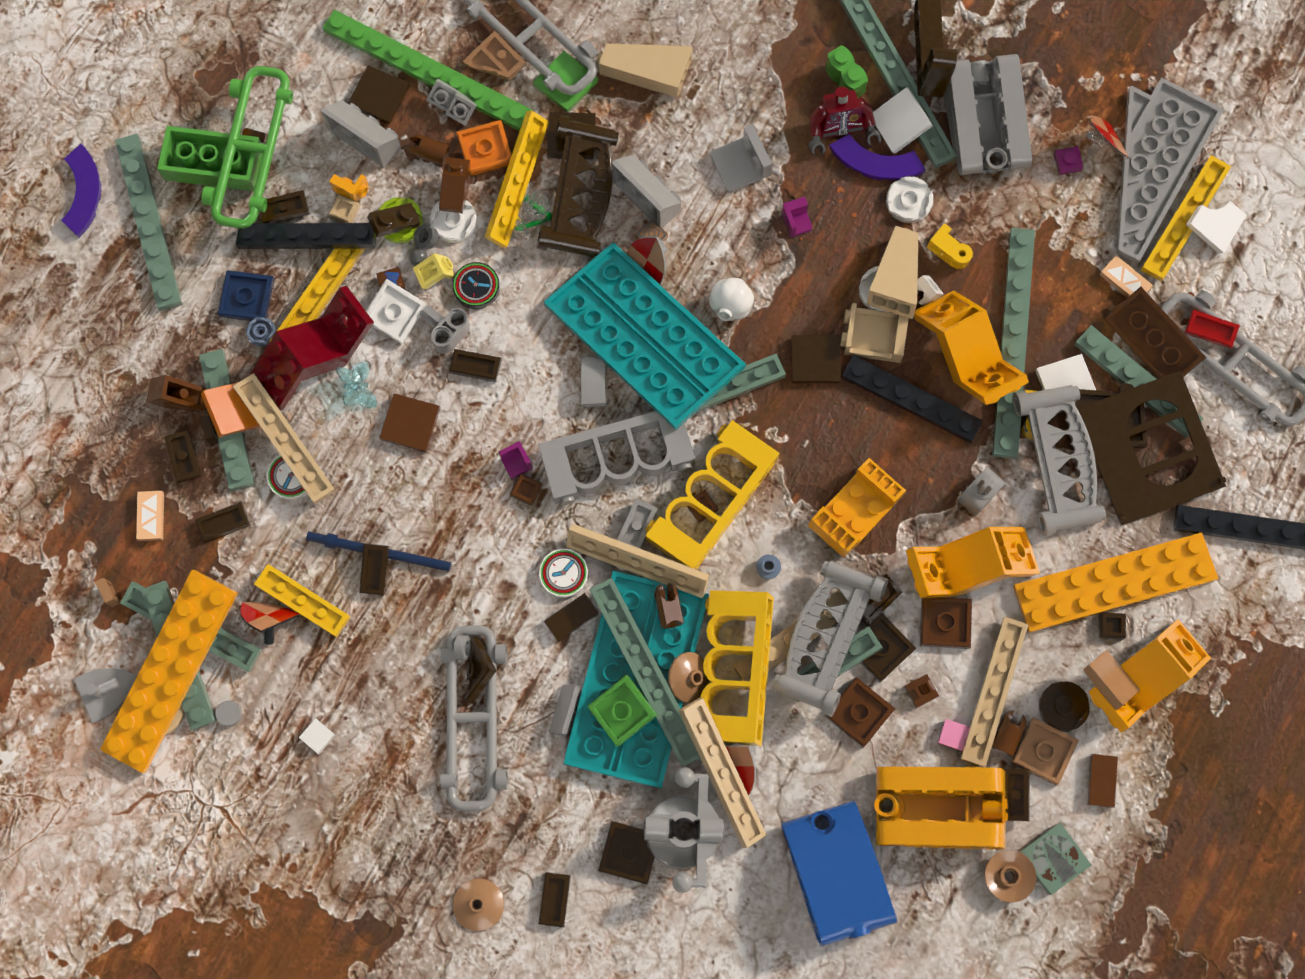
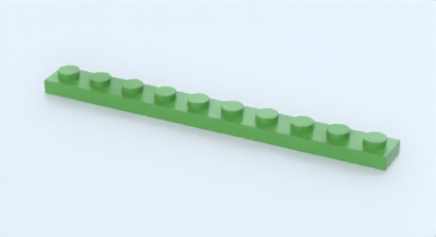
M335 9L322 27L325 33L431 87L434 86L437 79H440L476 104V110L496 120H501L502 123L518 131L521 129L526 111L532 110Z

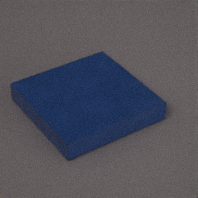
M226 270L218 316L252 321L254 318L260 317L267 318L274 277Z

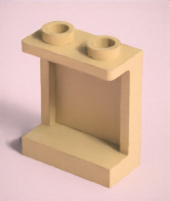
M852 303L850 310L846 309L844 324H848L847 332H842L840 345L845 347L844 355L901 363L904 356L909 318L895 313L857 308V303Z

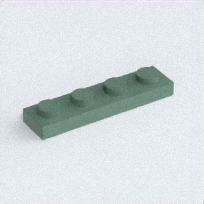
M777 354L746 365L742 372L697 412L785 378L786 374Z
M869 626L854 635L837 677L883 649ZM812 662L797 673L803 676L821 671Z

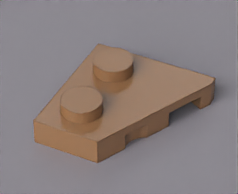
M496 31L463 60L467 67L510 81L527 65Z

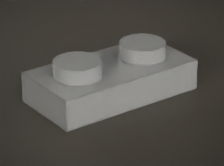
M635 499L617 540L641 549L647 534L645 529L654 520L658 508Z

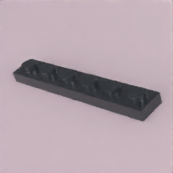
M370 223L252 224L245 229H238L236 246L238 249L375 248L377 237Z
M854 355L842 375V379L969 443H972L983 420Z
M1184 505L1176 506L1174 531L1194 534L1202 532L1203 535L1305 550V523Z

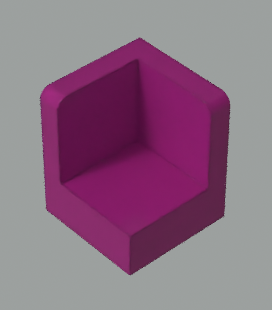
M805 197L783 203L781 213L790 237L812 231V225L807 214L808 203Z
M520 441L498 452L511 480L533 469L531 461Z

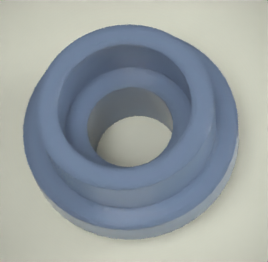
M768 554L759 558L756 569L762 578L773 579L779 575L781 563L777 557ZM765 563H772L773 569L766 570L764 567Z

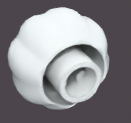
M722 279L714 284L709 297V303L712 310L721 320H740L750 313L754 303V295L742 279Z

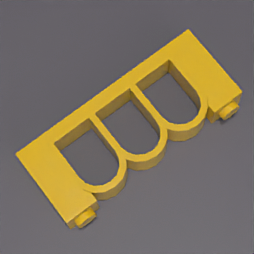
M733 420L728 426L724 424L716 435L719 437L717 445L709 450L706 456L705 470L694 472L688 478L685 497L674 499L666 509L665 519L660 516L657 521L652 520L645 529L647 532L646 541L675 562L696 570L773 468L780 455L775 449ZM729 454L754 471L741 490L712 469L711 462L717 455ZM702 480L710 481L730 494L734 499L720 517L692 496L691 489L694 484ZM690 506L714 524L701 544L672 524L670 518L676 509Z
M710 590V595L706 599V611L712 617L706 629L707 638L715 648L711 649L704 659V673L711 683L704 688L700 698L704 699L724 744L762 746L774 597L768 592ZM732 620L755 621L753 646L722 645L718 637L721 626ZM725 655H752L750 681L719 680L715 673L717 662ZM725 689L749 690L747 717L716 715L712 709L714 696L719 691Z

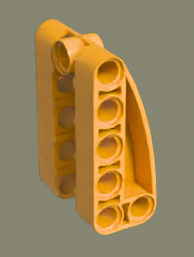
M877 767L876 800L874 803L876 810V845L952 849H1006L1005 822L1008 819V813H1006L1008 803L1007 798H1005V771L1002 768ZM888 799L892 800L894 805L892 811L884 813L882 810L883 802Z

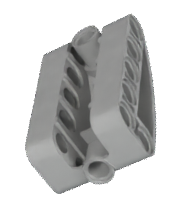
M1018 54L996 56L992 61L979 60L970 62L969 59L958 60L944 93L952 146L957 155L956 163L959 174L968 175L986 172L995 174L1003 170L1030 168L1032 166V153ZM990 156L997 157L1000 164L998 166L992 165L989 160Z

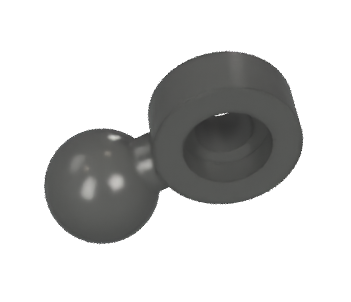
M422 224L416 229L414 242L418 247L409 256L410 263L413 266L427 259L426 250L436 245L438 241V231L436 228Z

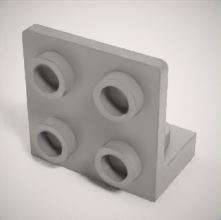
M753 124L744 127L741 139L710 151V157L729 193L771 176L772 162Z

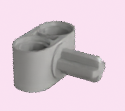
M426 306L420 314L424 320L435 327L431 332V341L435 350L441 354L451 352L470 329L467 313L460 308L452 309L443 317L431 306ZM456 319L464 320L463 324L459 326L453 325V322ZM440 337H448L447 342L443 344L437 343Z
M987 467L957 501L976 517L1003 488L1006 482Z

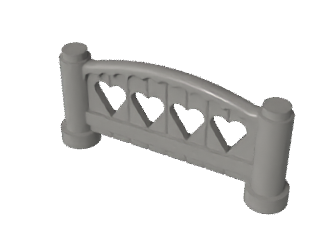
M1068 385L1026 393V391L1013 393L1012 400L1016 415L1018 417L1028 415L1046 497L1048 511L1038 514V524L1044 537L1055 535L1056 531L1100 523L1102 520H1105L1106 511L1104 506L1096 504L1097 471L1092 443L1084 421L1075 406V402L1080 400L1079 388ZM1059 411L1066 413L1065 421L1069 425L1066 431L1047 424ZM1065 434L1069 435L1072 439L1070 445L1073 446L1074 451L1071 455L1052 448ZM1070 458L1075 459L1077 462L1075 468L1078 470L1079 476L1076 479L1058 472ZM1075 482L1080 483L1082 486L1081 493L1084 495V500L1081 503L1063 496Z
M825 561L820 575L824 576V581L814 591L796 622L788 647L785 673L776 675L772 688L776 689L778 693L821 709L822 714L832 717L841 693L832 690L869 599L877 602L881 601L888 584V579L879 575L875 578L833 561ZM837 588L849 604L828 607L826 600L831 597L830 591ZM829 611L839 624V627L819 630L816 624L821 620V613ZM818 633L830 649L811 653L807 651V645L812 643L811 636ZM809 656L821 672L801 676L797 673V669L802 666L801 659Z

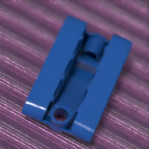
M854 800L781 823L820 946L829 945L848 938H857L869 934L873 930L897 923L896 914L880 866ZM817 816H824L827 819L828 825L825 830L816 828L814 821Z

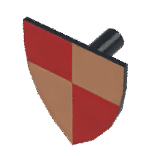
M242 602L240 608L241 618L253 629L261 633L264 632V643L267 645L274 643V627L300 616L299 613L289 608L271 603Z

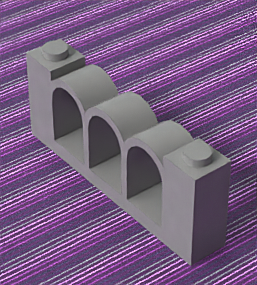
M656 411L538 444L555 504L560 503V505L573 503L574 499L579 498L578 493L586 495L599 491L604 486L606 480L615 485H626L635 479L638 471L648 476H658L669 467H671L672 471L685 472L692 469V466L695 465V456L685 423L675 430ZM659 427L666 450V457L657 465H648L641 461L638 456L632 434ZM626 436L634 464L629 472L617 475L607 469L599 443ZM594 445L601 473L596 481L590 484H583L574 478L566 453Z

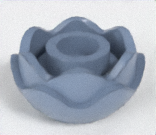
M262 317L254 318L246 328V335L249 341L256 346L268 345L276 332L274 323L269 318Z

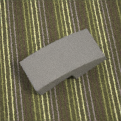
M440 79L436 80L426 101L446 111L445 115L465 126L476 107L473 101Z
M583 357L581 361L582 407L606 406V364L599 357Z

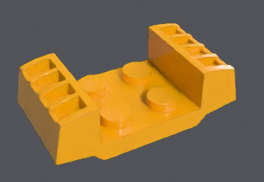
M868 458L841 491L810 520L808 527L845 558L906 493V490Z

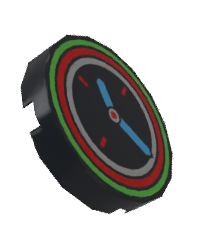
M472 262L462 266L455 273L452 281L455 297L463 306L470 309L487 307L488 304L493 303L497 299L500 291V281L495 270L481 262Z

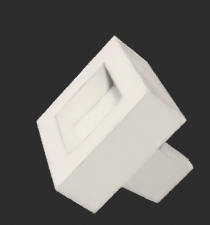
M922 275L918 279L917 294L920 291L924 292L923 299L919 301L921 305H926L943 295V292L930 276Z

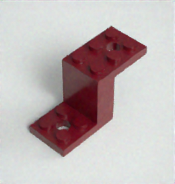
M348 286L340 287L321 318L276 331L250 375L255 374L281 411L285 408L301 381L345 367L374 324V321Z

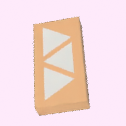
M1117 255L1099 274L1127 298L1140 286L1146 292L1153 287L1149 281Z
M138 492L136 539L138 541L163 540L164 492Z

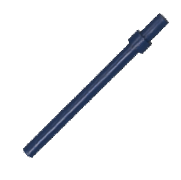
M308 531L306 541L324 544L326 548L331 549L338 547L363 553L365 544L338 538V535L331 533L324 535ZM389 549V559L448 572L451 570L452 562Z

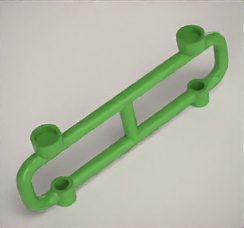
M256 66L246 72L243 80L233 78L230 81L229 96L238 98L217 186L216 188L205 186L202 192V204L211 206L212 218L219 225L245 229L256 221L259 212L266 211L267 199L262 197L285 104L291 105L293 101V91L289 90L290 80L288 75L280 69ZM257 76L274 77L280 80V87L276 91V103L266 144L238 140L252 83ZM236 149L263 153L253 196L249 200V213L244 219L229 218L221 215V207Z

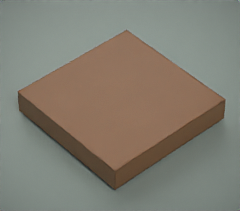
M1108 650L1104 651L1083 669L1116 710L1122 707L1140 690Z
M1032 717L1011 764L1021 769H1029L1031 774L1058 786L1079 740Z

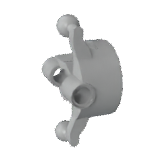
M684 767L675 773V782L683 788H688L693 783H698L697 799L684 796L669 798L659 804L652 814H649V817L645 816L644 840L647 841V847L656 860L666 867L678 870L694 868L696 866V878H692L686 872H679L673 877V887L680 893H686L692 887L706 888V860L710 858L718 844L723 842L724 834L723 819H719L716 811L708 802V774H695L691 769ZM685 819L692 824L695 823L697 826V840L691 838L688 841H681L676 837L670 839L669 822L673 823L676 820Z

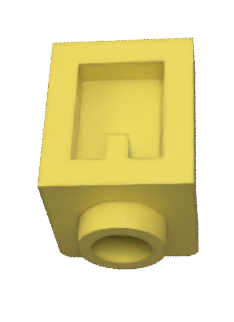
M435 253L413 267L422 289L430 288L445 277L452 279L455 276L450 259Z

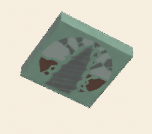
M1061 822L1020 851L1033 863L1037 879L1049 895L1058 891L1092 866Z

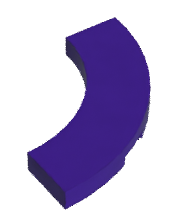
M850 134L829 145L831 152L842 164L871 179H896L898 181L903 177H917L925 173L926 170L914 151L898 156L878 155L861 147Z
M81 143L64 158L73 171L76 192L71 208L61 219L63 224L78 238L86 232L94 220L102 193L98 167L90 153Z

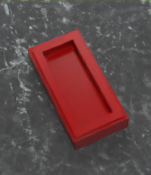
M1193 310L1184 333L1231 349L1240 325Z

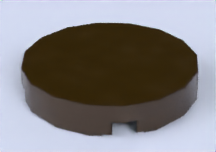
M1068 681L1056 682L1043 691L1039 699V712L1046 724L1060 731L1068 732L1079 728L1086 722L1090 713L1089 699L1086 692L1075 683Z

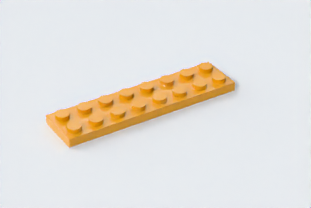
M1201 532L1018 583L1013 586L1024 622L1028 624L1027 631L1031 633L1210 583L1219 578Z
M191 570L100 748L101 751L141 773L147 772L238 592L197 570Z

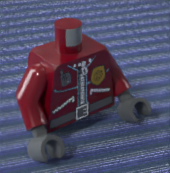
M838 87L834 94L823 96L821 104L810 116V136H813V140L808 145L810 151L815 154L814 149L819 145L820 153L824 154L825 146L820 141V136L821 139L862 132L865 131V128L868 129L866 132L868 144L871 145L870 137L873 135H877L880 143L881 136L878 130L874 128L876 123L872 107L863 98H857L856 91H849L846 87Z

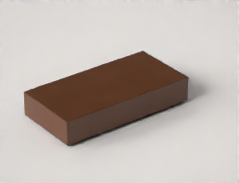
M1091 754L1087 805L1115 808L1117 756Z

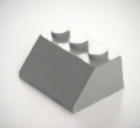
M341 100L321 110L328 130L383 168L386 167L401 148L398 135L392 129H384L374 117L365 116L353 103L349 105Z
M630 155L612 162L613 183L650 220L653 219L661 228L681 212L680 197L674 191L670 192L665 187L664 181L658 175L654 176L642 159L638 160L634 155Z

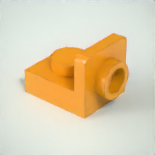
M335 174L329 181L333 192L356 202L360 198H364L369 190L367 178L362 174L355 184L345 176L341 178Z

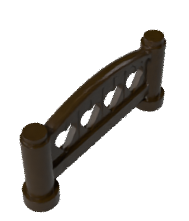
M560 115L555 138L563 139L565 142L550 227L541 225L536 248L545 251L547 248L593 257L599 255L601 243L596 241V236L605 219L611 198L613 176L610 148L617 145L619 132H615L614 129L569 120V116ZM592 148L598 149L600 155L597 157L598 165L592 166L579 153ZM593 170L596 173V177L593 179L595 186L593 188L587 187L575 175ZM585 192L591 193L593 197L589 201L591 209H583L572 197ZM582 214L587 215L589 221L586 223L587 231L580 232L568 219Z

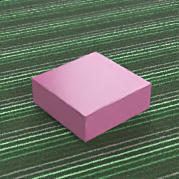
M945 719L937 744L962 752L970 727Z

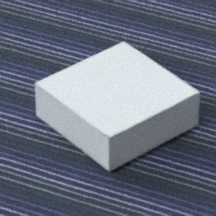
M315 718L299 738L317 754H320L336 735Z

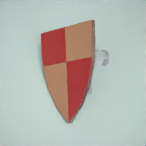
M1091 117L1089 123L1096 132L1090 130L1086 135L1089 140L1094 142L1086 149L1087 153L1093 156L1109 144L1119 154L1128 159L1129 156L1112 125L1100 117Z

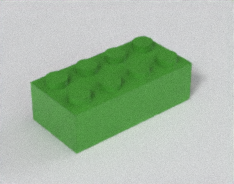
M166 126L157 168L166 181L216 187L229 133ZM239 135L238 140L262 143L259 137ZM236 149L226 188L254 192L263 153Z

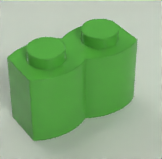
M841 45L828 53L826 71L829 77L838 83L839 87H846L849 91H856L857 98L865 94L868 78L865 71L855 64L851 52Z

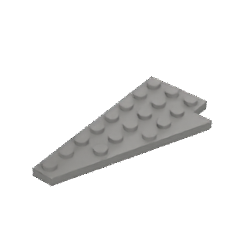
M1162 77L1152 95L1133 86L1130 87L1127 95L1124 149L1128 156L1123 154L1116 253L1136 264L1140 262L1224 111L1223 108Z

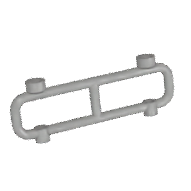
M465 0L469 6L467 12L474 19L480 16L546 78L543 80V83L551 92L557 88L563 94L574 95L581 92L596 77L597 68L592 60L598 55L596 48L588 40H585L578 47L528 0L515 1L535 21L517 37L491 15L479 0ZM544 27L587 67L588 72L576 84L566 85L556 72H552L523 43Z
M1201 290L1196 297L1183 292L1173 294L1161 307L1168 314L1178 302H1185L1196 311L1220 318L1210 310L1216 303V299L1204 290ZM1240 332L1237 333L1235 342L1240 346L1223 366L1200 349L1207 357L1202 363L1261 408L1260 417L1266 422L1272 423L1275 419L1282 425L1293 426L1299 424L1305 418V402L1293 416H1286L1277 405L1266 401L1231 373L1243 356L1249 352L1298 390L1305 398V367L1297 365L1292 372H1289Z
M470 625L454 629L448 636L447 648L441 649V662L447 663L446 774H441L440 786L441 789H446L447 800L454 809L464 812L486 810L496 800L497 790L508 789L507 769L497 770V671L487 683V712L457 713L458 660L454 656L456 637L458 635H481L485 637L486 651L496 670L497 664H507L508 660L507 644H496V638L491 629L486 626ZM487 722V794L481 801H461L457 797V723Z

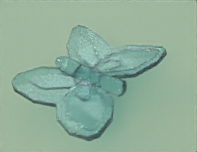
M359 362L351 370L343 367L336 369L340 380L345 383L343 385V388L346 389L343 395L344 405L349 406L358 403L366 408H373L378 405L373 393L370 390L364 389L368 388L369 384L367 382L361 383L368 377L370 371L368 362Z

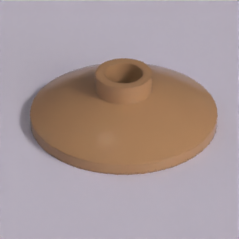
M685 652L677 656L672 662L668 673V683L672 694L678 700L686 703H691L700 698L702 691L709 684V679L704 673V659L696 653Z
M1004 850L995 854L988 861L984 874L985 883L991 894L997 899L1009 903L1026 899L1034 890L1037 879L1036 870L1031 860L1023 853L1015 850ZM1006 872L1013 874L1012 881H1006L1004 877Z
M485 879L469 880L461 885L454 896V915L457 921L469 930H487L493 927L503 914V895L500 889L491 881ZM477 899L482 902V907L479 910L473 907V902Z

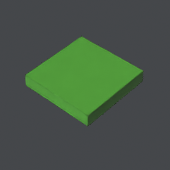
M563 51L548 66L552 72H556L562 81L569 86L576 84L588 72L587 68L566 51ZM542 74L533 81V85L565 112H570L598 83V77H595L587 87L574 95L563 94L557 88L551 92L544 85L543 80L546 78Z
M628 675L621 678L587 706L616 747L621 746L658 716Z

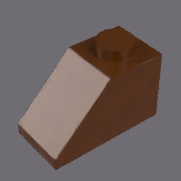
M446 158L442 173L439 211L463 214L471 182L470 160Z
M163 375L150 379L146 402L167 409L203 412L205 403L201 393L207 389Z

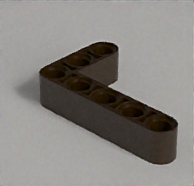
M915 0L914 31L918 96L942 98L956 68L957 50L943 48L941 0Z

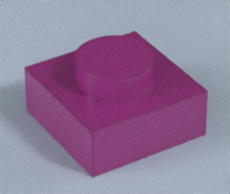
M1078 146L1055 150L1054 158L1059 175L1083 170L1084 167Z

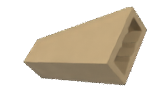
M606 43L604 51H600L596 64L599 65V73L601 75L678 98L692 61L693 47Z
M895 226L870 287L867 305L913 319L917 304L918 233L907 228Z

